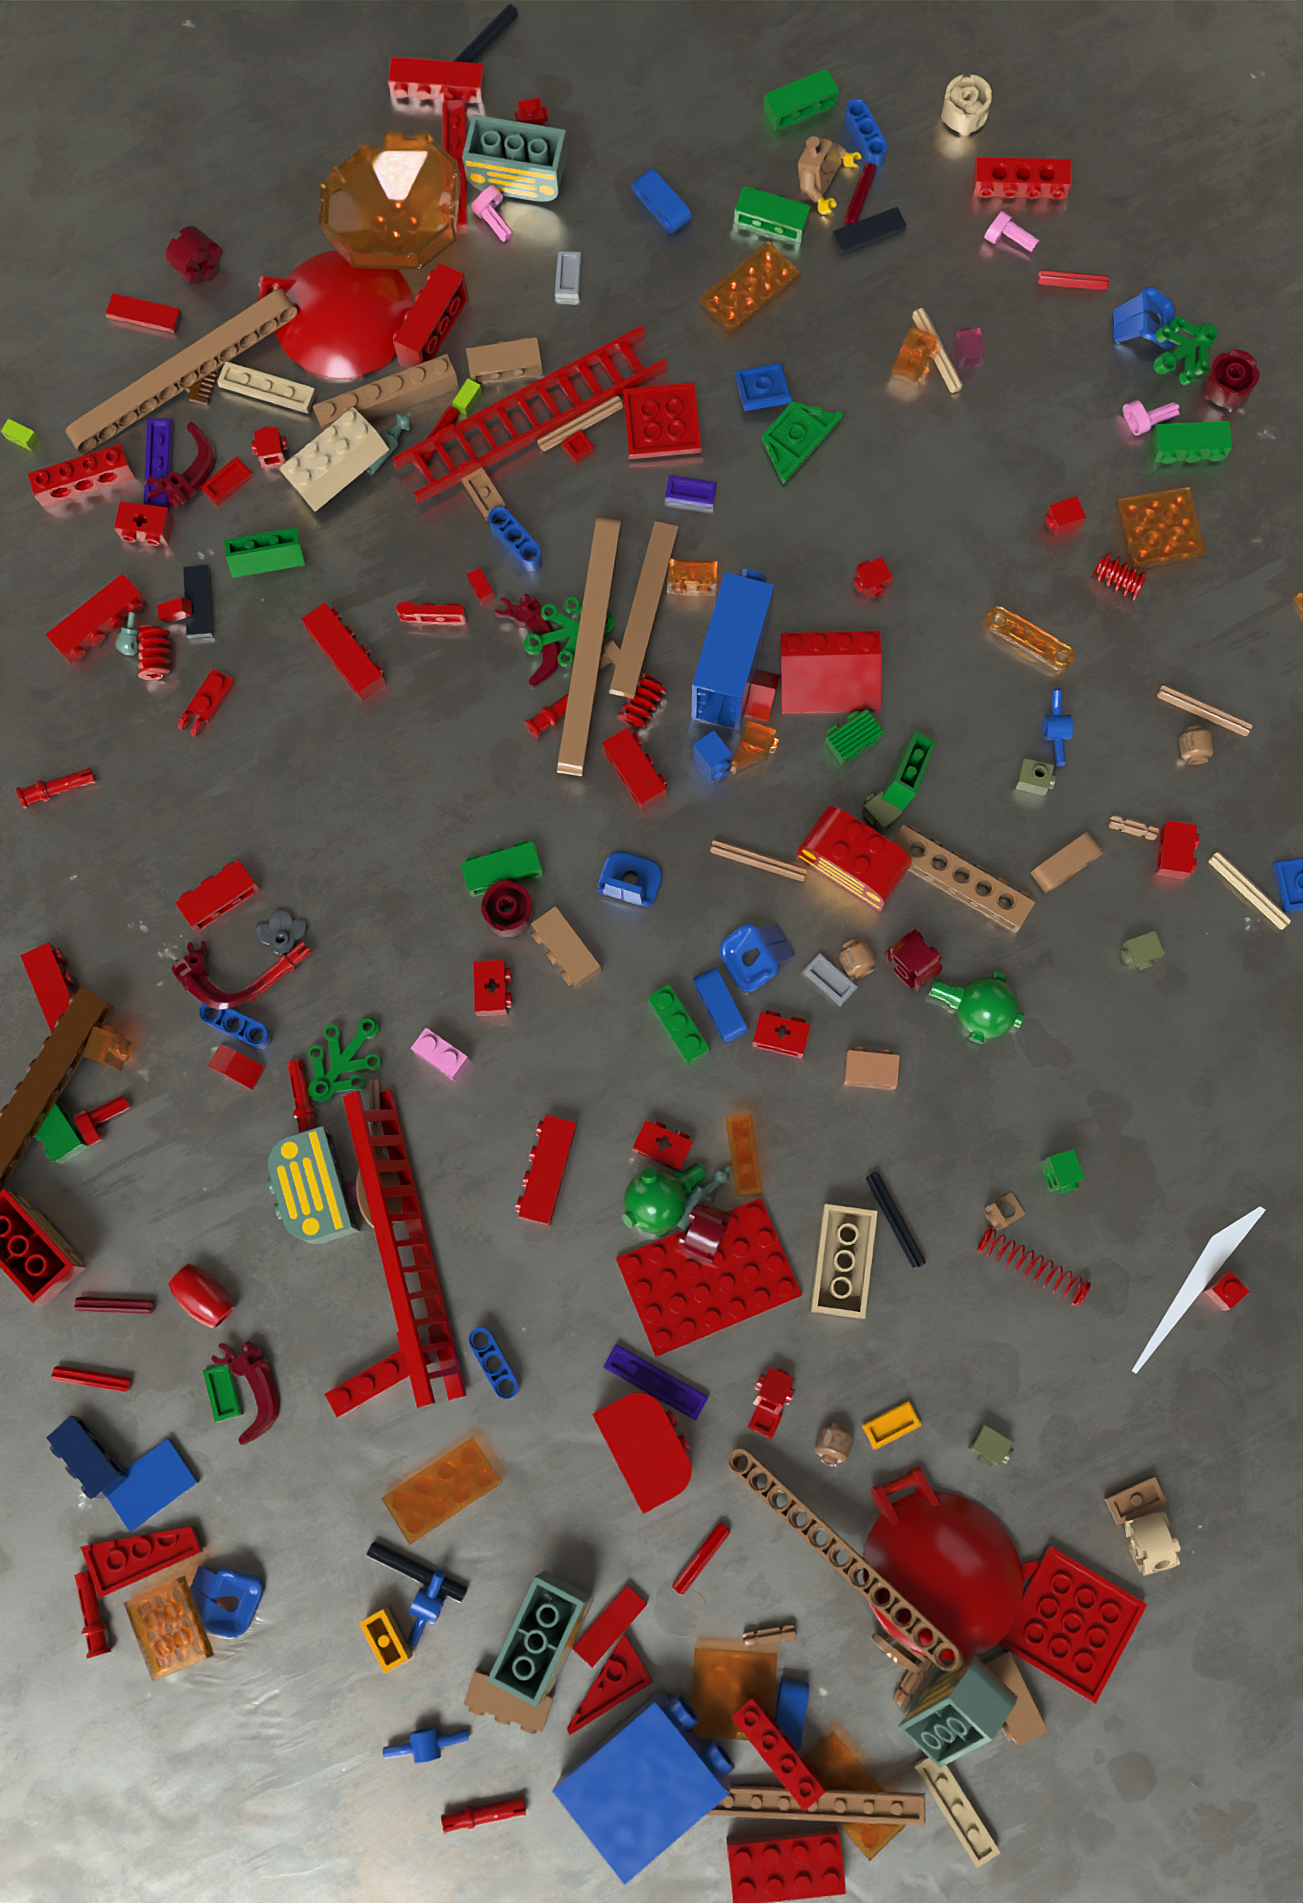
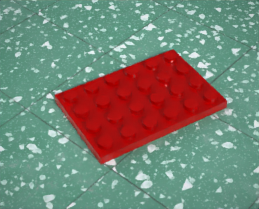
M761 1198L727 1211L732 1216L729 1220H724L729 1224L718 1251L716 1250L714 1255L710 1254L715 1257L712 1264L682 1252L683 1247L678 1246L683 1230L616 1258L655 1357L802 1296Z

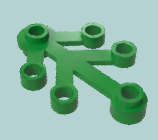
M1178 316L1170 321V327L1163 326L1157 329L1156 338L1161 343L1169 340L1180 345V347L1172 353L1165 352L1157 356L1153 367L1158 374H1167L1176 368V361L1185 356V369L1179 373V380L1183 385H1188L1195 381V374L1200 376L1209 371L1208 352L1209 347L1217 339V330L1210 323H1202L1196 326L1185 321L1183 317ZM1183 330L1195 337L1189 339L1179 334V332ZM1199 346V360L1195 362L1196 347Z
M569 597L564 603V609L570 614L576 613L581 616L582 605H580L577 598ZM574 602L576 604V608H569L567 603ZM546 604L541 610L542 618L547 621L552 620L565 628L541 636L536 633L528 634L524 639L523 648L526 653L536 655L540 653L544 645L570 638L565 649L559 653L557 658L561 666L567 667L573 661L580 623L557 612L552 604ZM551 609L553 615L547 616L544 610ZM610 611L607 614L604 634L609 633L615 625V618ZM535 639L538 641V645L532 646L529 641ZM567 655L570 659L569 662H563L561 656Z
M365 1017L360 1020L358 1033L342 1054L339 1045V1028L335 1025L325 1027L324 1036L328 1039L332 1065L326 1075L322 1061L325 1057V1051L318 1045L310 1047L308 1056L313 1061L315 1079L309 1085V1094L313 1100L323 1103L329 1101L336 1092L348 1090L361 1091L366 1086V1081L361 1075H353L350 1080L335 1082V1080L341 1073L364 1069L377 1070L380 1068L381 1059L376 1054H369L365 1059L350 1061L366 1039H372L378 1035L380 1026L374 1018ZM372 1023V1029L365 1031L364 1025ZM330 1029H336L334 1037L328 1036ZM319 1049L321 1055L318 1058H313V1051ZM371 1058L377 1059L375 1066H369ZM355 1079L362 1080L360 1087L353 1086ZM325 1085V1092L319 1094L317 1092L318 1086Z

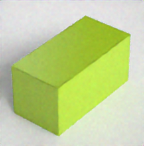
M468 378L453 400V407L458 412L467 416L482 393L481 385Z
M10 419L7 420L1 429L5 438L29 450L33 448L38 440L34 431Z

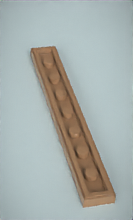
M658 521L654 522L609 693L634 699L676 540L678 526Z
M731 1785L729 1795L707 1813L706 1816L926 1825L925 1793L827 1789L821 1798L806 1811H803L785 1787Z

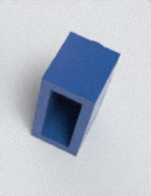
M714 730L693 744V761L710 783L715 779L720 781L730 773L732 753Z

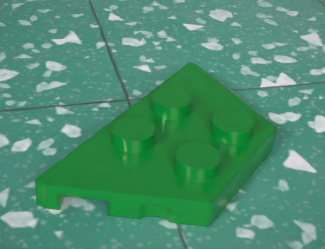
M791 402L764 432L761 441L783 484L791 478L843 419L844 414L842 412L836 411L835 414L822 411L821 407H808L802 403Z

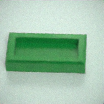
M222 1364L203 1370L215 1423L243 1415L234 1376L230 1367Z

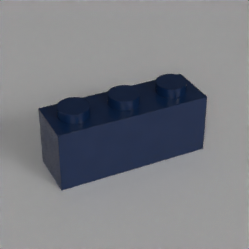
M70 1415L46 1437L51 1444L49 1447L51 1452L57 1458L64 1460L67 1464L65 1467L66 1471L74 1479H79L83 1485L81 1490L88 1498L105 1500L128 1478L82 1418Z

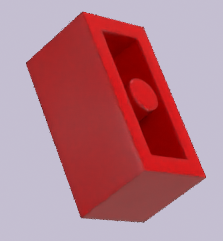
M480 567L466 574L481 605L495 599L494 592Z
M183 597L157 605L158 620L168 624L192 616L191 601Z

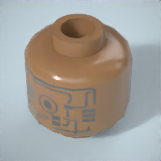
M1201 726L1189 727L1187 732L1179 737L1181 758L1188 761V764L1198 765L1206 763L1214 754L1212 734L1208 730H1203Z
M853 939L842 945L844 950L841 951L838 957L848 976H855L858 979L874 971L873 966L876 964V958L867 942H857L856 939Z
M829 1423V1426L820 1429L815 1452L822 1457L821 1462L830 1466H836L837 1463H843L848 1460L853 1444V1437L849 1434V1429L836 1423Z

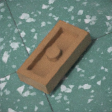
M482 467L461 479L464 487L486 521H488L489 512L493 508L504 507L507 509L506 504Z
M1154 1476L1104 1499L1117 1525L1167 1503Z

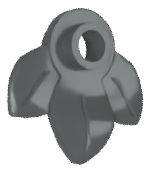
M284 908L275 910L270 917L269 923L263 922L256 925L258 939L262 943L268 944L271 950L279 955H286L294 948L295 941L303 937L306 932L305 919L293 921L290 913Z

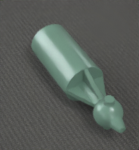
M411 412L405 415L398 413L396 415V425L381 430L379 435L389 448V451L369 466L366 471L374 474L398 446L401 430L406 429L408 431L411 428Z
M730 1166L716 1170L713 1175L714 1179L698 1186L696 1185L691 1193L686 1196V1211L681 1221L677 1224L681 1230L685 1231L686 1228L691 1226L692 1222L688 1221L693 1206L696 1204L700 1205L702 1202L709 1205L713 1203L719 1184H725L729 1179Z

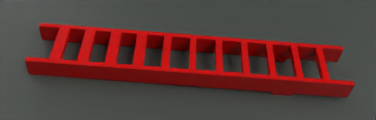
M641 325L470 417L439 430L436 435L392 457L396 470L415 460L429 482L428 485L414 492L417 504L462 481V478L481 467L485 469L532 444L541 436L613 396L618 395L620 397L623 395V389L636 388L665 373L667 369L665 359L644 369L630 347L644 339V327ZM619 351L635 373L625 380L610 359V356ZM599 362L614 383V386L606 390L602 389L589 367ZM580 373L594 395L584 402L569 381L570 377ZM557 384L560 385L573 405V408L563 413L560 412L547 392L548 389ZM538 394L554 417L541 425L525 402ZM518 405L533 426V429L520 436L505 414L506 411ZM499 416L513 440L499 447L484 423ZM478 427L492 451L477 458L463 434ZM455 438L458 439L470 458V461L460 463L458 469H456L442 445ZM435 449L450 471L449 474L437 480L434 479L421 458L426 453Z
M392 1089L379 1093L380 1110L368 1111L364 1110L359 1090L343 1096V1102L399 1332H396L400 1352H404L417 1408L435 1403L431 1379L443 1377L449 1401L467 1396ZM368 1122H381L384 1135L371 1136ZM387 1147L390 1160L377 1161L374 1148ZM398 1172L401 1185L383 1187L380 1173ZM402 1197L403 1213L390 1214L386 1199ZM405 1222L409 1239L396 1241L392 1223ZM411 1247L416 1265L402 1267L398 1248ZM418 1273L422 1291L409 1293L404 1274ZM424 1298L428 1317L415 1319L411 1300ZM430 1324L428 1326L430 1344L422 1346L417 1327ZM437 1351L441 1370L428 1373L424 1353Z

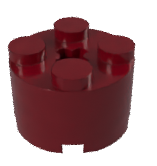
M187 226L181 229L179 233L182 235L177 240L172 238L166 250L165 258L170 264L169 266L191 284L212 280L216 276V267L223 254V249L196 226Z
M1238 349L1219 354L1205 377L1204 395L1219 406L1229 409L1238 408L1239 405L1247 401L1259 381L1260 370L1256 366L1255 358L1249 353Z
M505 880L494 883L486 890L481 902V912L491 931L500 937H514L522 934L529 928L534 918V907L530 894L525 887ZM507 905L511 908V911L508 913L504 909Z
M914 929L884 952L888 963L894 962L895 968L893 971L909 988L913 989L915 987L916 991H919L941 973L943 967L939 962L942 958L939 951L933 946L929 948L924 942L925 939L922 934Z
M704 1202L693 1206L688 1221L692 1222L690 1229L686 1228L683 1231L678 1246L683 1247L682 1252L712 1264L715 1257L710 1254L714 1255L716 1250L718 1251L729 1224L724 1220H729L732 1214Z

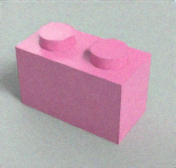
M428 1028L424 1029L411 1047V1050L417 1056L454 1082L459 1079L471 1062L465 1054Z

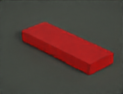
M112 293L105 314L109 319L175 334L182 312L180 308Z
M627 1584L572 1649L593 1668L648 1603Z

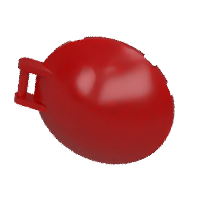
M340 249L324 252L300 264L286 279L261 276L258 284L260 287L258 301L269 295V291L280 289L286 293L297 309L296 316L291 321L275 330L280 345L287 356L302 366L305 371L332 380L361 378L363 374L374 370L377 372L390 364L392 358L396 355L393 343L394 332L397 328H401L407 310L409 308L412 309L414 305L411 290L402 274L383 258L360 250Z
M919 1467L909 1470V1474L883 1486L876 1485L870 1489L871 1496L881 1516L877 1519L867 1536L862 1554L863 1558L960 1648L963 1653V1660L972 1654L978 1656L993 1648L1007 1635L1014 1625L1023 1598L1024 1582L1021 1562L1017 1550L1005 1529L989 1512L976 1503L955 1494L933 1492ZM914 1484L918 1492L892 1504L890 1503L888 1495ZM863 1569L862 1572L863 1584L869 1580L867 1569ZM885 1588L879 1592L878 1600L881 1604L889 1602L890 1591ZM869 1602L877 1619L895 1639L898 1638L911 1647L912 1651L926 1656ZM905 1608L900 1612L899 1620L902 1624H908L912 1619V1613L908 1608ZM927 1628L921 1632L920 1639L924 1645L930 1644L933 1640L934 1635L931 1629ZM946 1649L942 1654V1659L955 1661L954 1651Z

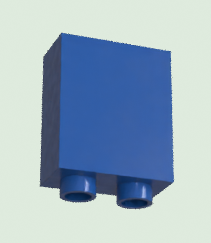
M740 569L737 575L724 573L692 683L691 719L737 731L740 730L751 683L758 667L770 624L774 585L766 583V576L758 571Z
M659 1690L563 1773L552 1790L553 1794L624 1885L724 1800L730 1792L732 1778L728 1774L735 1769L733 1760L718 1741L713 1740L705 1746L692 1729L699 1722L698 1717L688 1702L679 1694L669 1700L662 1690Z

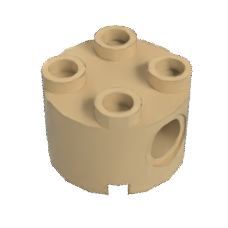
M964 75L953 79L946 88L941 117L945 123L964 136L970 135L971 132L981 128L987 120L992 100V91L989 84L977 75L965 78Z
M1164 1511L1125 1521L1126 1538L1131 1537V1544L1128 1545L1140 1573H1143L1145 1576L1180 1565L1177 1554L1180 1551V1545L1176 1535H1170L1168 1530L1169 1521Z

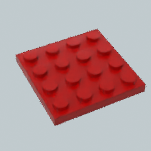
M1048 1546L1039 1562V1567L1034 1572L1023 1592L1021 1608L1014 1625L997 1644L1096 1704L1147 1604L1055 1548Z

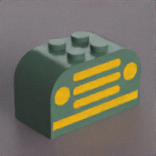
M473 114L463 152L466 178L470 184L481 191L495 185L503 196L539 202L551 201L558 195L567 157L566 130Z
M321 1126L280 1140L269 1154L268 1170L271 1178L267 1179L270 1192L272 1194L275 1193L278 1202L274 1204L278 1219L282 1218L287 1231L294 1237L312 1244H322L360 1232L332 1132Z
M546 1571L536 1575L487 1681L537 1708L553 1689L593 1602V1596Z
M972 1654L963 1660L959 1669L955 1671L945 1670L938 1675L922 1692L898 1728L940 1768L992 1741L1014 1708L1018 1696L978 1657Z

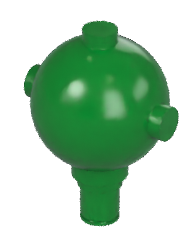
M992 972L991 977L975 979L966 986L960 983L957 985L949 984L935 978L929 995L945 1001V1003L949 1004V1007L957 1010L960 1023L970 1033L968 1039L979 1044H983L984 1039L996 1038L1005 1034L1013 1026L1019 1028L1025 1014L1019 1012L1017 996L1013 989L1005 983L1007 976L998 972Z
M695 1163L686 1170L676 1171L673 1174L654 1168L644 1169L631 1180L625 1190L623 1200L625 1213L622 1214L624 1223L630 1228L635 1226L647 1233L657 1235L667 1233L683 1218L687 1206L686 1196L691 1193V1189L696 1184L706 1178L704 1168L700 1164Z

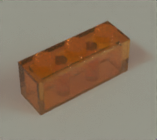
M752 1114L726 1117L725 1126L735 1199L761 1196L763 1192Z

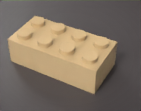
M352 407L295 456L289 459L279 470L316 512L389 451V448L378 432Z
M830 1204L823 1205L810 1312L856 1319L865 1318L878 1211Z

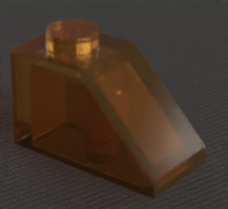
M748 720L731 764L730 773L737 774L767 761L769 753H775L779 742L778 739H775L776 730Z

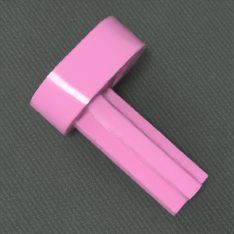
M492 185L477 197L471 208L479 218H484L499 238L505 242L507 239L510 240L512 238L513 231L495 210L502 201L503 195L495 185Z
M1001 211L989 227L984 238L995 244L1004 233L1032 252L1039 239L1011 221L1012 217Z
M1139 400L1127 403L1123 407L1125 420L1132 433L1136 436L1148 432L1153 425L1180 415L1178 411L1179 405L1174 402L1146 412Z

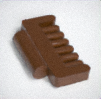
M219 368L184 390L189 392L188 398L190 402L205 406L209 405L208 399L210 394L207 393H212L210 388L214 387L213 383L216 382L215 378L218 376L215 372H219Z

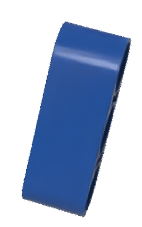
M853 99L849 101L846 107L845 126L864 163L870 162L879 169L885 163L886 140L867 104L861 99Z
M649 169L632 181V188L636 195L669 232L674 233L692 219V214L687 205L654 169Z
M493 508L489 512L488 520L494 536L525 570L530 572L538 570L542 565L539 545L506 508ZM499 519L505 520L503 524H495ZM517 536L521 538L517 542L510 541L512 537ZM528 554L536 555L533 559L525 558Z
M714 967L693 977L694 985L723 1042L726 1044L748 1033L747 1026L717 968Z
M204 1003L200 1006L199 1016L210 1027L256 1049H265L271 1044L272 1034L263 1024L230 1008L218 1010V1016L215 1019L209 1020L208 1014L214 1008L208 1007ZM237 1019L241 1020L239 1029L232 1031L230 1029L231 1023ZM262 1030L264 1032L263 1038L260 1041L254 1042V1033Z
M475 1328L469 1335V1345L498 1397L502 1399L514 1398L520 1391V1383L495 1336L486 1328ZM480 1332L486 1333L489 1338L487 1345L482 1348L475 1344V1337ZM494 1355L501 1359V1367L497 1371L490 1370L487 1365L489 1358ZM505 1379H510L514 1383V1390L509 1395L503 1394L500 1389V1385Z
M781 1679L775 1720L800 1751L809 1683Z

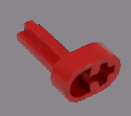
M122 1095L90 1112L85 1109L75 1114L74 1119L88 1146L91 1147L102 1141L96 1125L130 1109V1106L125 1096Z

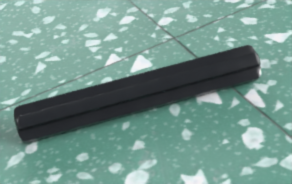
M512 4L507 5L453 61L472 63L518 16L517 8Z
M879 1172L871 1173L866 1177V1181L912 1268L917 1269L925 1265L926 1260Z
M373 1542L367 1551V1557L427 1587L430 1586L435 1571L377 1542ZM444 1576L439 1593L457 1602H462L467 1593V1587Z

